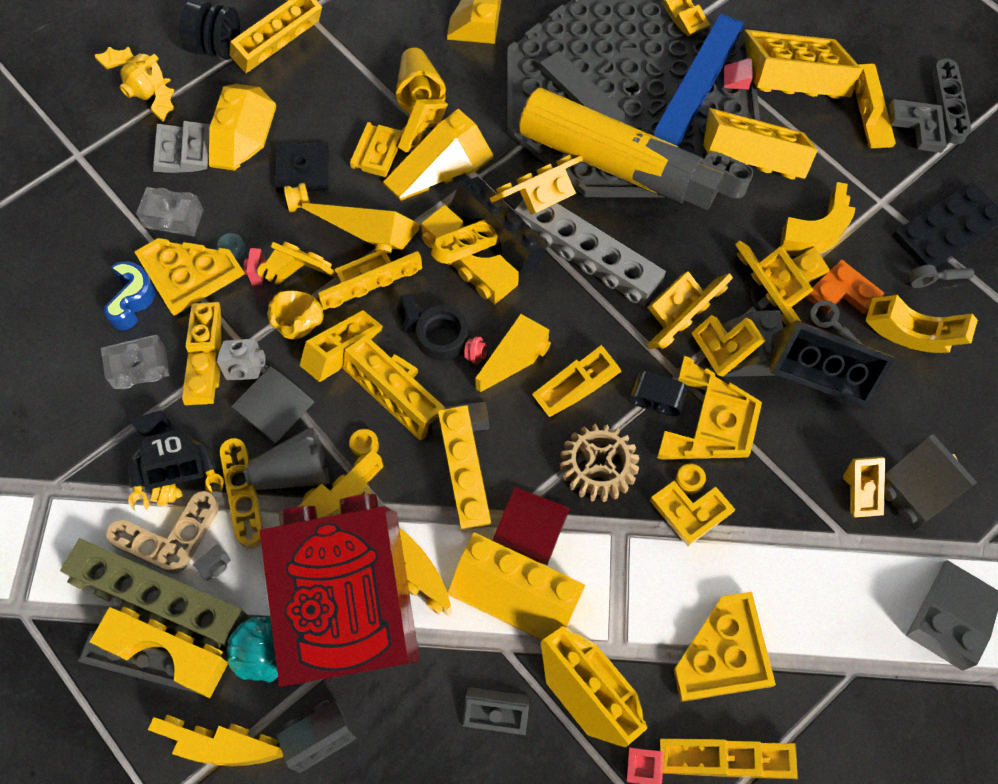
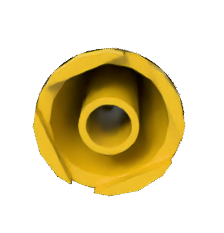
M409 48L404 51L401 57L396 87V98L399 106L409 113L411 106L417 99H441L445 101V83L426 54L419 48Z

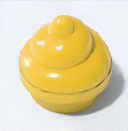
M176 484L154 488L151 491L150 501L157 502V506H166L168 502L172 503L177 498H181L182 492L176 487Z

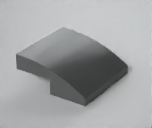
M270 366L231 408L275 445L311 407L314 401L289 379Z

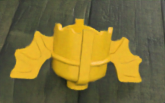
M108 47L106 52L95 54V59L106 69L123 66L120 70L123 84L119 88L128 98L134 96L142 100H148L155 95L151 111L161 121H165L167 113L174 110L171 103L174 89L165 86L171 80L163 78L160 67L157 64L159 58L155 54L148 56L139 53L133 56L129 47L120 51Z

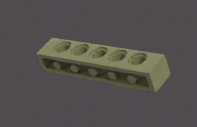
M81 538L78 539L60 569V572L69 577L67 580L68 584L81 590L89 586L95 589L93 595L110 602L112 598H116L122 601L120 607H126L137 613L139 609L149 613L147 619H153L165 625L166 621L176 625L174 631L182 632L192 637L193 633L203 637L201 643L211 645L217 649L220 646L227 648L231 633L237 629L240 623L245 622L248 616L239 607ZM101 567H105L104 573L95 579L96 571ZM131 578L130 586L121 591L122 583L126 579ZM158 590L157 598L147 603L148 595L152 591ZM180 602H185V609L180 614L174 615L175 606ZM212 613V622L208 626L201 627L202 618L206 614Z

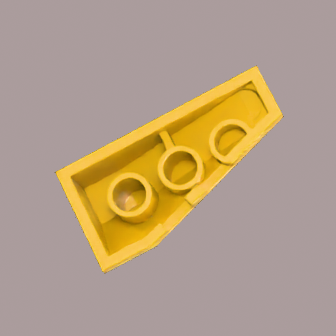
M461 0L450 17L447 40L495 44L501 0Z
M457 109L442 120L383 181V184L401 201L429 190L432 185L443 181L445 184L451 182L453 177L464 173L466 175L475 173L493 159V153L477 125L460 109Z
M302 203L303 209L375 245V250L391 253L392 249L403 250L417 233L420 224L395 211Z

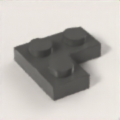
M898 99L892 100L889 104L891 126L915 129L917 150L942 153L947 147L942 105Z

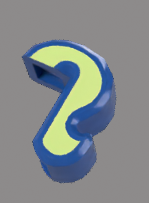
M124 261L117 262L110 266L116 277L126 285L104 306V315L115 329L122 331L132 328L138 322V318L134 313L150 306L156 296L155 285L144 269L133 262Z

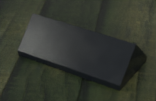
M796 320L772 335L769 371L777 376L867 407L895 358L889 354Z

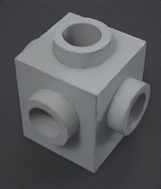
M256 339L223 341L217 363L226 380L258 379L261 368L265 365V353L263 350H260Z

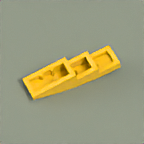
M660 739V751H664L663 774L798 779L795 743H761L756 741L716 739Z

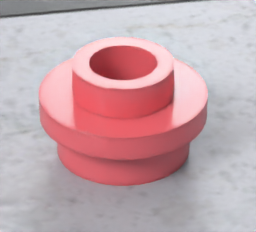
M481 337L467 340L464 351L465 359L477 365L480 364L481 360L485 359L487 345L483 343Z

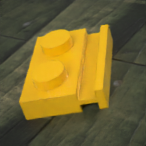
M367 122L351 158V168L355 169L357 167L361 168L364 172L387 177L398 151L401 130L381 125L376 127Z

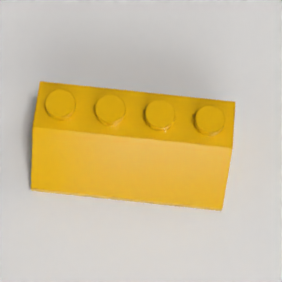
M712 108L708 110L703 143L707 153H722L747 165L757 166L758 170L765 173L776 171L789 179H795L796 177L806 178L818 149L804 132Z
M474 532L459 560L448 596L542 641L562 626L568 627L586 585Z

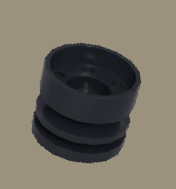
M189 0L182 10L179 23V36L182 48L189 53L198 55L208 54L213 58L219 57L222 60H230V42L240 35L238 11L230 6L220 4L212 6L210 2Z

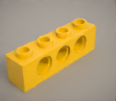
M288 0L230 42V57L245 73H248L319 22L322 6L317 0Z

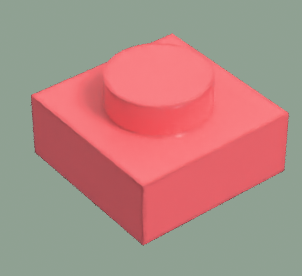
M250 248L249 258L244 260V274L248 275L252 285L263 286L264 274L260 277L257 270L266 261L262 250Z
M629 748L627 782L662 784L664 751Z

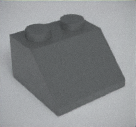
M780 310L752 311L722 324L726 332L729 333L745 318L751 319L765 339L761 346L729 371L725 377L775 375L769 371L772 335L783 329Z
M325 700L311 709L313 714L303 720L297 717L283 726L284 731L279 733L277 738L289 769L301 773L357 739L343 710L335 700L331 703L329 700Z

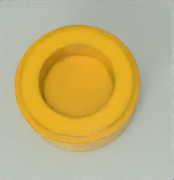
M360 429L351 435L349 446L352 454L359 458L363 454L367 455L372 449L377 453L379 442L373 431Z
M685 464L679 468L675 476V482L685 494L692 495L701 491L706 482V475L698 465Z

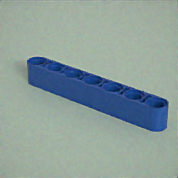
M722 13L719 15L659 121L653 136L678 147L680 146L742 32L743 21Z

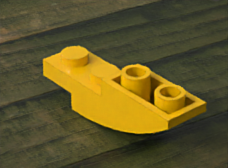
M219 302L195 303L191 305L186 339L188 359L182 394L184 405L214 404L215 388H219L220 367L217 363L222 336L221 307Z
M373 449L367 455H361L355 461L354 468L346 476L341 475L336 479L331 490L320 484L317 488H312L305 494L303 502L299 506H316L317 518L341 514L339 500L355 495L371 494L367 483L384 467L381 457Z
M399 527L409 593L413 596H416L418 593L427 600L425 605L439 615L443 612L449 616L452 613L451 603L440 574L423 549Z
M166 715L164 721L153 717L148 728L152 732L177 741L172 754L200 763L221 766H244L265 763L283 757L281 748L277 747L278 740L262 734L256 740L247 736L248 729L232 723L229 729L218 726L214 738H212L213 731L197 725L194 731L182 728L185 721L170 715Z

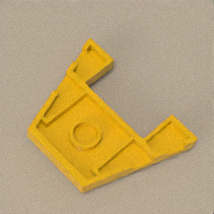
M684 356L678 381L706 391L695 436L692 439L665 431L657 458L749 457L762 402L732 383L728 385L715 377L714 372L707 368L705 370L694 364L693 359Z

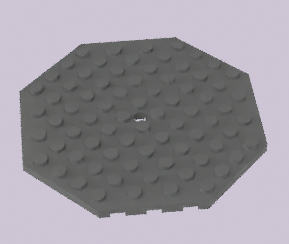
M571 0L565 6L562 4L549 14V18L542 24H536L525 33L523 39L518 43L513 42L507 48V133L546 166L551 164L555 168L558 166L556 161L568 156L521 135L519 131L520 116L526 101L537 88H543L573 101L539 69L540 62L559 50L625 112L624 119L620 122L653 135L714 24L709 21V28L687 36L671 19L662 5L663 0ZM736 42L724 66L747 59L745 43L741 45ZM722 68L679 148L705 159L708 153L703 143L709 108L760 121L757 88L754 82L751 81L749 89L724 88ZM631 87L635 88L637 92H634L633 95H631V93L626 91L625 89ZM582 161L565 169L573 188L584 197L666 198Z

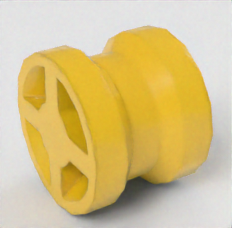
M300 183L298 187L293 188L291 186L284 187L290 213L295 212L297 208H302V203H310L305 183Z

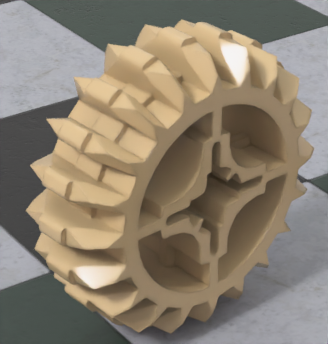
M595 423L592 426L591 432L584 426L581 428V435L574 432L571 436L572 441L565 442L564 448L566 450L561 452L560 457L564 461L561 462L560 469L566 471L563 475L564 481L572 480L569 487L571 490L580 488V498L585 496L587 492L590 493L591 501H595L596 495H600L601 500L605 502L607 501L608 494L612 498L617 499L619 491L626 493L629 489L628 484H634L636 480L634 475L638 474L639 467L635 465L639 461V455L633 454L636 450L635 444L627 445L629 441L628 435L622 438L619 437V428L611 433L609 432L608 424L604 426L603 430H599ZM595 445H604V446H607V447H605V448H599V447H596ZM580 451L584 454V459L587 462L582 472L576 463V457ZM616 454L619 455L623 465V471L620 474L615 471L616 467L612 463ZM595 460H598V463L599 460H605L604 466L601 463L600 466L594 465ZM595 477H600L605 481H595L592 479Z

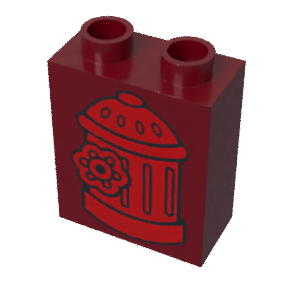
M362 494L339 500L341 514L317 518L316 506H299L284 509L278 512L280 526L259 530L279 687L420 661L397 512L386 506L378 507L376 494Z

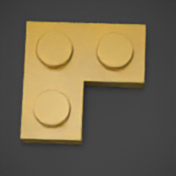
M417 99L410 108L408 123L400 133L401 140L398 148L405 152H412L422 142L427 128L436 127L441 122L448 103L441 99Z
M711 315L691 332L717 375L722 377L765 342L753 321L745 318L727 333L718 318Z
M675 481L664 487L650 499V502L687 547L735 511L734 507L717 487H714L696 502L692 503Z

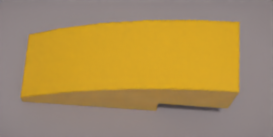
M600 345L580 362L575 360L532 395L546 414L551 417L597 390L619 374L621 369L604 347Z

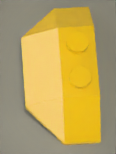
M232 84L223 87L209 127L210 167L235 171L240 167L241 163L250 159L264 148L276 110V103L260 87L243 84Z
M564 626L541 641L546 684L588 736L626 748L647 729L637 693L597 644L581 635L570 632V629Z

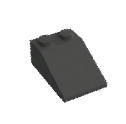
M932 434L885 474L884 498L887 501H891L899 511L903 521L916 530L977 482L938 438Z
M945 560L906 636L962 671L976 666L991 639L998 613V590L949 560Z

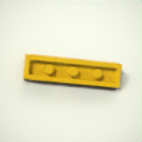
M365 335L345 349L343 369L417 439L421 441L427 437L429 424L438 418V411L444 410L445 407L368 336Z

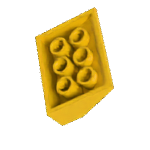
M744 30L747 59L752 58V81L757 89L764 92H770L772 89L781 90L786 94L802 92L813 97L822 94L834 99H840L841 96H852L862 68L835 39Z

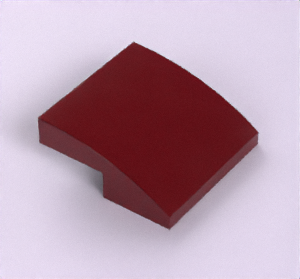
M515 487L492 541L548 566L570 508Z

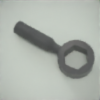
M924 265L912 270L908 274V278L912 287L921 288L933 284L938 279L956 280L973 278L974 270L973 268H961L937 272L934 265Z
M824 300L819 301L813 306L811 319L814 324L823 328L833 326L839 336L862 344L847 327L842 326L838 322L840 312L835 303ZM829 305L834 311L833 318L830 322H821L816 313L820 306Z

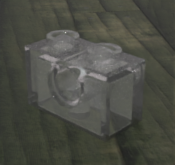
M146 187L136 214L144 228L194 236L204 210L198 197L192 193H179L165 188Z
M157 334L101 348L104 375L114 389H127L134 384L156 382L162 377L170 376L166 349ZM136 362H140L137 366L132 367Z

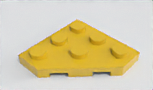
M157 238L135 251L136 256L173 316L245 275L229 249L219 248V250L205 248L204 245L185 242L177 244L171 243L167 239Z
M752 592L722 596L674 669L680 702L769 688L776 685Z

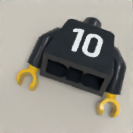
M161 428L157 430L155 435L143 438L142 448L135 452L128 463L130 488H133V493L130 494L128 501L132 509L135 511V502L138 499H144L143 503L146 510L150 506L149 499L143 492L142 487L149 490L203 478L204 473L207 476L205 491L212 494L210 483H217L222 491L224 481L222 476L214 472L217 468L208 445L196 438H190L187 431L183 429L172 431L169 428Z

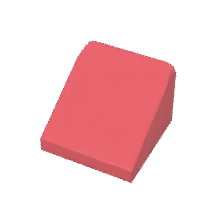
M752 58L724 66V88L749 89L753 77Z

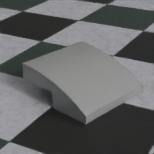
M184 121L183 127L157 124L153 172L180 173L207 169L210 124Z

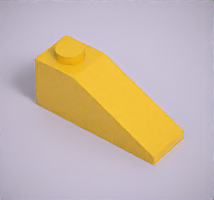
M362 310L307 340L299 366L317 381L321 382L343 367L346 348L365 335L370 339L374 338L382 330L383 326Z
M520 314L475 378L476 390L482 392L530 366L539 355L543 357L551 344L548 341L549 329Z

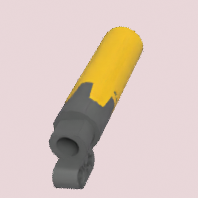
M537 88L531 93L520 116L519 131L521 135L566 155H571L573 158L582 156V162L680 204L685 200L708 210L718 192L731 198H742L746 194L753 176V169L749 165L727 155L711 152L703 159L672 143L543 88Z

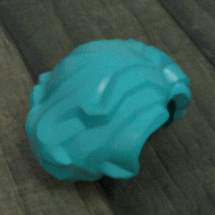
M252 617L240 623L228 639L226 652L230 669L236 676L244 680L273 682L277 679L278 673L271 618Z

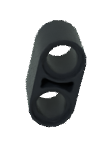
M640 371L636 374L629 401L635 406L667 416L677 417L682 413L688 386L678 380L651 372Z

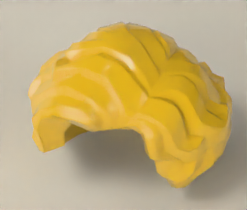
M284 291L279 292L269 302L267 315L270 326L276 328L284 338L298 339L308 335L315 327L321 325L324 309L318 300L308 293Z

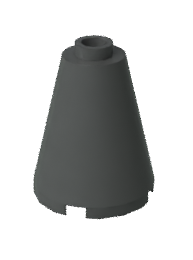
M313 427L304 430L248 461V468L244 469V476L248 486L253 485L256 490L330 484L328 468L323 469L325 467V455L317 432L314 431Z

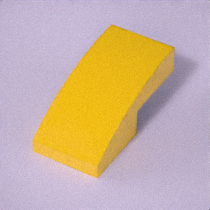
M663 0L662 5L679 29L687 36L710 27V23L700 5L694 6L691 0Z

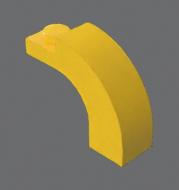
M836 183L830 195L826 217L816 221L788 217L782 230L780 247L784 248L789 256L798 257L813 247L821 254L834 247L840 241L855 213V208L849 207L850 195H846L848 184Z
M898 295L873 298L865 321L878 334L891 342L918 351L950 353L952 345L970 344L972 342L978 320L973 314L948 317L926 316L909 308Z

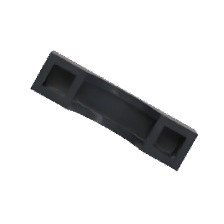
M478 176L459 182L450 207L466 223L483 219L491 224L501 242V256L519 272L518 275L537 268L548 246L539 234L516 214L503 199L491 203L489 198L497 194Z

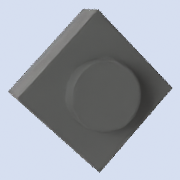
M216 544L197 560L193 566L208 581L212 577L215 578L221 575L226 570L227 564L231 559Z

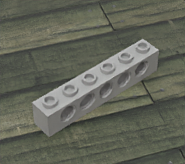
M523 199L514 210L548 244L547 247L557 251L563 259L579 265L585 273L601 279L607 287L623 293L629 301L645 307L661 287L666 273L665 270L558 203L530 215ZM608 261L612 262L613 264H606L604 262ZM628 275H631V276H634L635 278H634V279H631V278H628L627 276H628Z

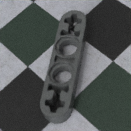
M945 58L937 62L932 71L937 104L942 105L945 138L952 144H961L970 134L971 124L959 67L955 61ZM943 88H951L955 94H948ZM947 108H955L959 114H952Z

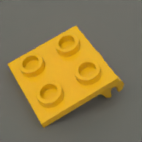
M273 242L271 247L275 250L266 263H262L257 270L258 275L262 277L265 270L268 269L265 278L269 282H272L274 276L277 275L276 285H280L303 265L331 277H337L336 272L331 269L332 264L323 260V257L312 252L307 254L288 242H284L283 246Z

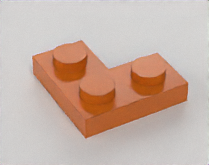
M841 260L813 287V291L805 296V298L814 305L824 300L837 304L844 298L865 315L869 311L872 299L882 297L884 292L845 261ZM826 305L820 306L819 309L827 314L831 307Z

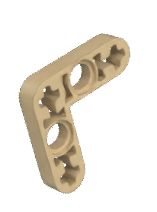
M202 491L194 494L167 539L126 520H117L111 523L106 531V538L114 547L168 573H180L189 564L218 514L219 503L210 492ZM208 500L210 508L201 511L198 505L200 503L205 504ZM194 515L196 518L199 516L202 520V523H199L196 519L191 518V516ZM186 526H196L197 532L193 538L186 540L181 537L182 530ZM125 531L134 538L133 542L131 543L125 538L119 539L116 536L117 532ZM149 539L154 540V550L149 554H141V544ZM176 541H179L183 546H186L187 549L184 550L182 547H180L179 549V547L175 544ZM177 553L180 560L177 563L172 562L170 564L167 560L168 556H175Z

